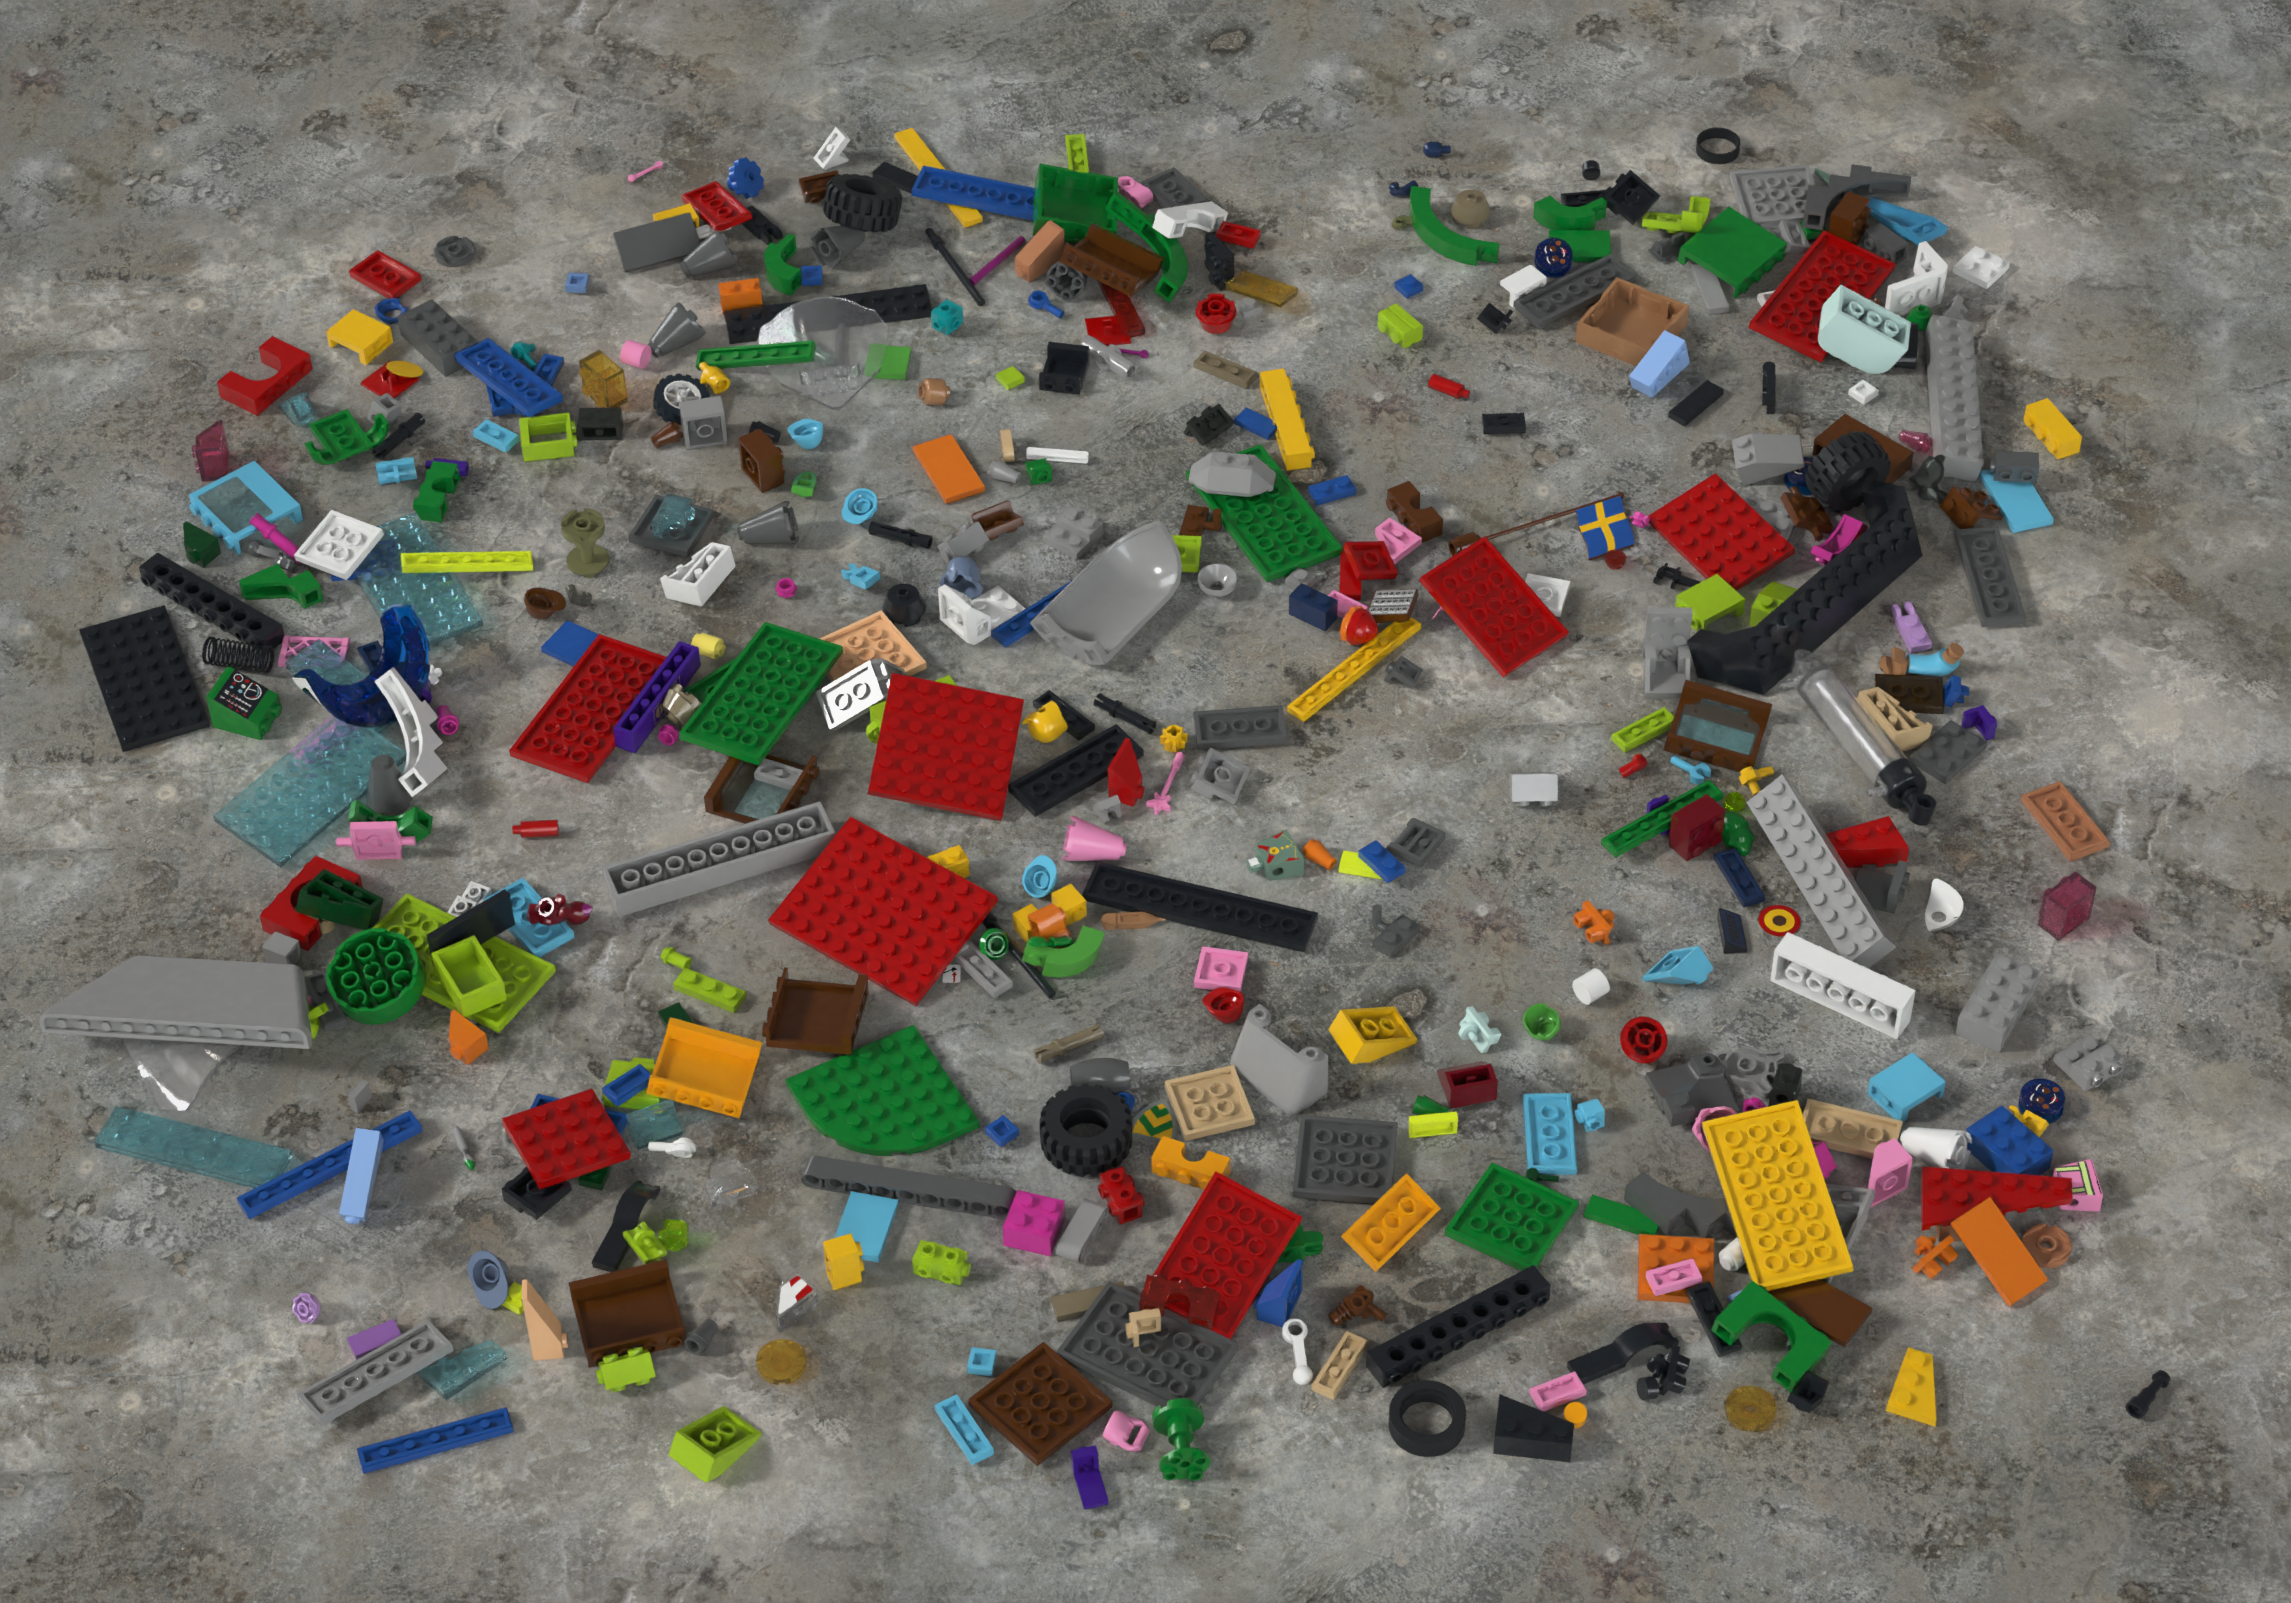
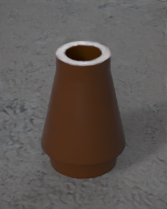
M674 422L667 424L650 438L655 448L679 442L683 434L678 424Z

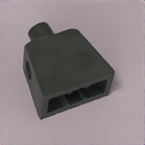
M1790 1063L1778 1065L1771 1088L1769 1106L1786 1103L1779 1101L1781 1094L1788 1098L1787 1102L1798 1099L1803 1072L1801 1068L1795 1067Z

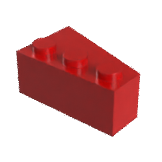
M1889 816L1826 834L1847 868H1863V864H1877V867H1884L1885 864H1898L1899 860L1907 862L1909 847Z

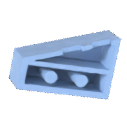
M1664 330L1630 374L1631 387L1653 398L1690 364L1685 340Z

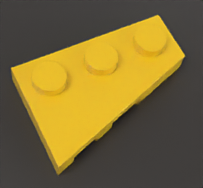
M1908 1347L1887 1403V1412L1934 1427L1936 1426L1932 1354Z

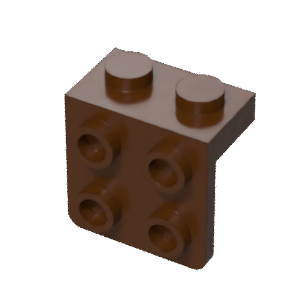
M1953 486L1939 506L1959 529L1973 528L1980 517L2002 520L2004 517L1999 511L2000 508L1996 504L1991 503L1987 498L1988 495L1980 489L1971 490L1967 487Z

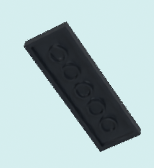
M1115 724L1008 784V791L1036 817L1107 777L1108 767L1125 738L1130 739L1136 759L1144 756V749Z

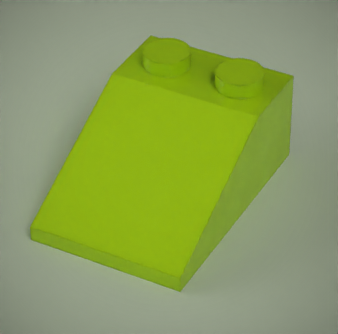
M1774 581L1769 583L1758 594L1751 607L1749 626H1756L1798 589Z
M722 1406L677 1430L668 1456L696 1475L697 1478L708 1483L722 1475L761 1437L762 1433L730 1409Z

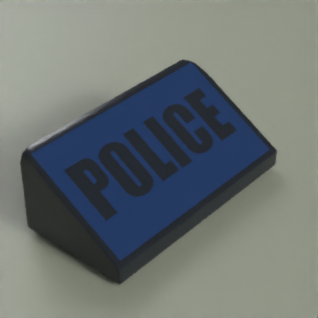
M1718 908L1717 921L1724 954L1747 953L1741 915Z

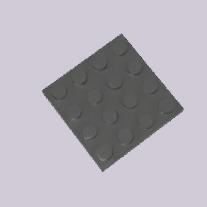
M1301 1115L1293 1197L1375 1204L1393 1184L1398 1122Z

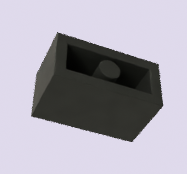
M621 407L579 408L577 423L579 441L621 440L623 430Z

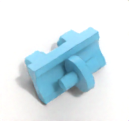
M413 457L375 463L379 485L393 482L399 484L400 481L417 479Z

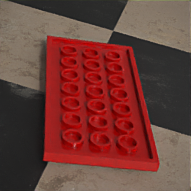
M1824 230L1753 317L1748 328L1822 363L1829 354L1818 343L1823 304L1840 285L1867 299H1872L1893 273L1896 263Z
M599 634L510 748V756L589 783L616 747L613 728L667 657Z

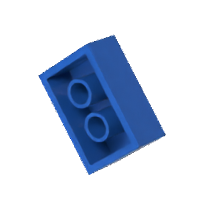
M2002 1105L1966 1128V1132L1970 1133L1972 1144L1967 1142V1150H1970L1971 1154L1991 1172L2040 1176L2050 1169L2054 1150Z

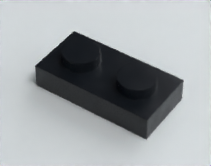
M1524 413L1482 414L1483 434L1526 433Z

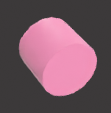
M627 340L621 350V363L645 369L651 359V347L633 340Z

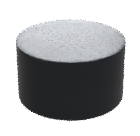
M1589 160L1583 163L1582 174L1586 180H1596L1600 176V165L1597 161Z
M1649 1376L1638 1379L1637 1393L1641 1400H1652L1658 1397L1659 1384L1655 1377Z

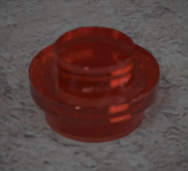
M1610 550L1605 554L1604 561L1610 569L1617 570L1625 564L1626 555L1620 550Z

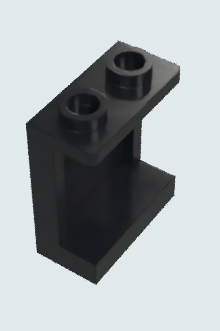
M1048 342L1047 360L1043 372L1039 373V390L1080 395L1090 363L1089 346Z

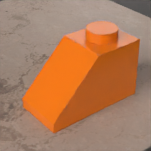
M455 1009L451 1011L449 1027L450 1053L456 1060L460 1059L468 1065L489 1049L486 1033Z

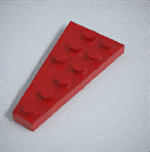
M1922 1166L1921 1231L1929 1230L1930 1226L1935 1225L1951 1226V1222L1989 1197L1994 1201L2003 1216H2005V1213L2017 1211V1213L2027 1212V1209L2034 1207L2045 1209L2071 1204L2073 1198L2072 1178Z

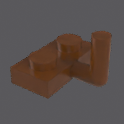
M1188 505L1179 535L1203 536L1204 530L1220 531L1222 528V511L1214 509L1213 522L1207 521L1209 516L1208 507Z

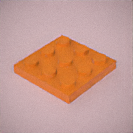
M1639 1234L1638 1300L1690 1303L1686 1291L1694 1286L1655 1296L1646 1279V1271L1689 1259L1694 1260L1702 1276V1284L1710 1281L1714 1289V1238Z

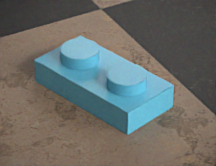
M487 419L473 430L475 438L505 453L519 442L518 434Z

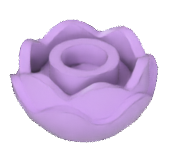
M299 1293L293 1299L292 1311L297 1315L299 1321L312 1323L318 1318L321 1309L319 1300L310 1293Z

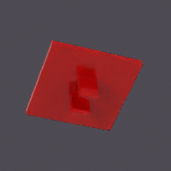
M1126 314L1085 319L1087 334L1105 345L1131 344Z
M386 363L360 382V385L378 396L388 393L395 399L415 384L419 377H404L394 374L387 369Z

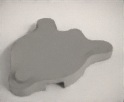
M1741 1046L1740 1050L1734 1052L1731 1049L1729 1051H1720L1716 1054L1723 1067L1724 1076L1730 1083L1741 1088L1755 1090L1763 1098L1770 1097L1772 1086L1768 1079L1774 1080L1777 1066L1783 1063L1786 1057L1782 1050L1762 1051L1750 1046Z

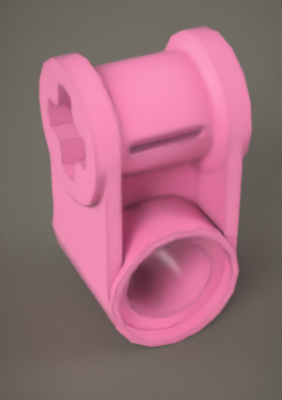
M1128 176L1118 179V192L1138 208L1142 209L1153 201V193L1148 187L1141 185Z

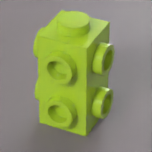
M920 1240L912 1258L914 1274L923 1278L940 1280L946 1284L960 1286L963 1278L968 1277L971 1270L967 1251L940 1245L936 1242Z
M642 1347L630 1349L627 1355L618 1357V1354L605 1356L602 1362H598L599 1369L595 1370L598 1384H603L606 1390L611 1389V1392L622 1391L626 1389L625 1385L636 1383V1386L644 1385L651 1382L650 1378L656 1377L650 1352L647 1349L643 1350Z

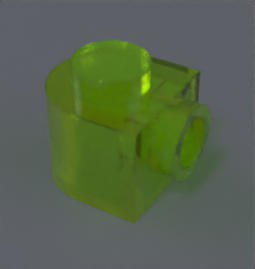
M664 1220L663 1229L658 1230V1240L666 1250L680 1251L688 1245L689 1226L681 1220Z

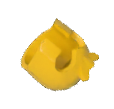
M1053 701L1043 705L1038 709V712L1034 710L1029 713L1022 722L1023 725L1027 724L1030 735L1041 743L1055 741L1068 729L1059 707Z

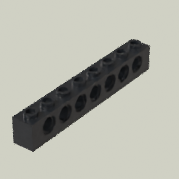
M158 552L139 566L141 581L145 586L155 589L162 596H167L176 604L189 609L191 613L203 617L208 623L215 624L222 631L235 636L239 641L248 642L249 644L253 643V645L258 644V646L262 645L263 647L265 645L272 646L273 649L282 643L284 638L282 624Z
M1532 1265L1367 1351L1366 1367L1382 1388L1389 1384H1395L1402 1377L1418 1372L1423 1366L1439 1361L1444 1355L1460 1350L1465 1344L1481 1339L1486 1333L1503 1327L1507 1322L1524 1316L1528 1311L1536 1307L1545 1305L1550 1300L1551 1285L1538 1269Z

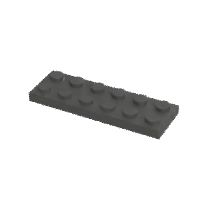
M1609 254L1515 300L1513 307L1536 328L1540 329L1600 300L1603 292L1616 277L1634 283L1636 276Z
M1985 527L1955 530L1954 536L1981 627L2025 624V612L1999 528Z

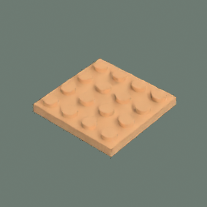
M882 610L820 638L821 640L843 646V654L827 674L832 682L865 662L878 658H883L903 668L907 676H912L927 669L926 661Z

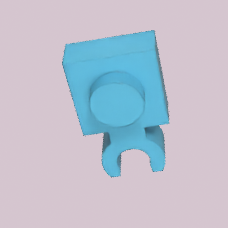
M853 563L849 564L848 571L841 570L843 579L850 580L851 584L865 590L881 579L879 571L866 566L859 569Z

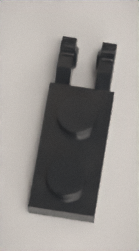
M753 205L747 207L753 219L741 224L755 237L761 239L767 245L773 241L770 234L777 240L783 237L782 231Z
M1769 361L1763 364V392L1766 393H1762V405L1767 406V414H1774L1776 400L1775 363Z

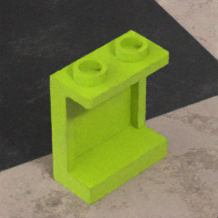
M1716 574L1676 595L1675 607L1692 608L1691 627L1697 631L1700 629L1707 630L1708 624L1730 612L1736 618L1743 615L1745 598Z

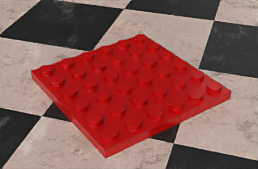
M892 673L867 795L1002 821L1024 699Z

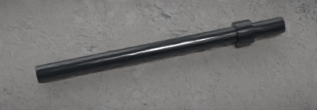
M928 228L925 233L931 240V245L940 252L977 305L983 306L985 300L947 250L943 239L937 236L932 228Z
M989 912L982 921L986 928L1003 930L992 912ZM1008 936V951L1048 998H1053L1056 994L1054 989L1033 965L1022 961V951Z

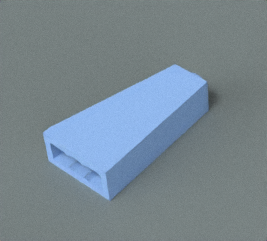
M355 1129L339 1212L341 1218L345 1219L344 1222L357 1225L360 1221L366 1222L384 1145L380 1131Z

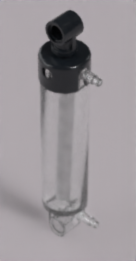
M1797 650L1794 653L1789 668V673L1793 678L1779 682V688H1797L1800 697L1875 786V788L1867 791L1869 797L1881 796L1894 809L1908 807L1910 810L1908 818L1912 823L1920 826L1928 825L1936 807V800L1928 794H1923L1927 786L1925 776L1906 757L1832 667L1821 665L1815 656L1807 650Z

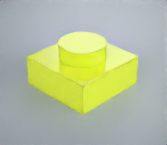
M513 1282L508 1289V1296L502 1306L519 1315L524 1311L522 1285Z

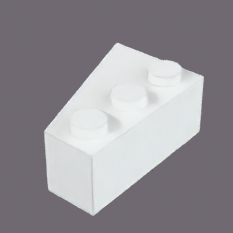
M711 542L691 556L692 560L684 566L680 564L676 567V572L668 577L666 575L661 577L660 580L665 597L702 607L736 566L730 546Z

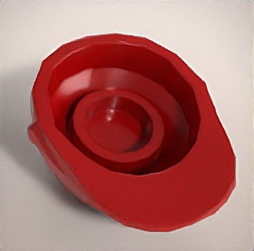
M1226 987L1216 988L1202 999L1203 1005L1208 1009L1209 1013L1215 1019L1225 1024L1234 1023L1241 1017L1245 1004L1242 992Z

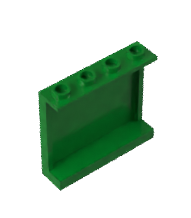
M1728 206L1680 247L1677 261L1685 265L1691 259L1735 287L1733 297L1737 298L1742 293H1746L1753 283H1758L1761 277L1766 272L1769 273L1776 263L1784 260L1787 243Z

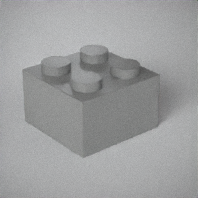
M721 396L679 402L682 433L686 450L728 443L725 412Z

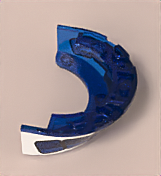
M393 604L382 613L380 617L383 631L382 653L376 667L364 679L349 685H337L326 681L312 669H303L292 676V679L307 696L342 722L358 727H380L396 721L397 717L392 707L374 681L394 667L420 699V693L424 684L427 683L430 673V665H428V651H430L428 638L411 605Z

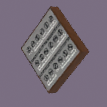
M1418 589L1375 590L1368 611L1374 617L1376 623L1389 621L1403 623L1409 621L1419 596Z

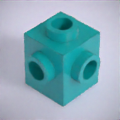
M946 299L931 311L932 328L948 336L963 324V307Z

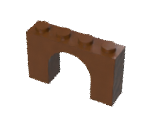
M1847 414L1841 416L1814 439L1812 455L1816 456L1824 446H1828L1832 440L1838 439L1843 434L1848 435L1849 432L1861 431L1872 435L1890 459L1889 476H1886L1885 483L1893 484L1912 467L1913 451Z

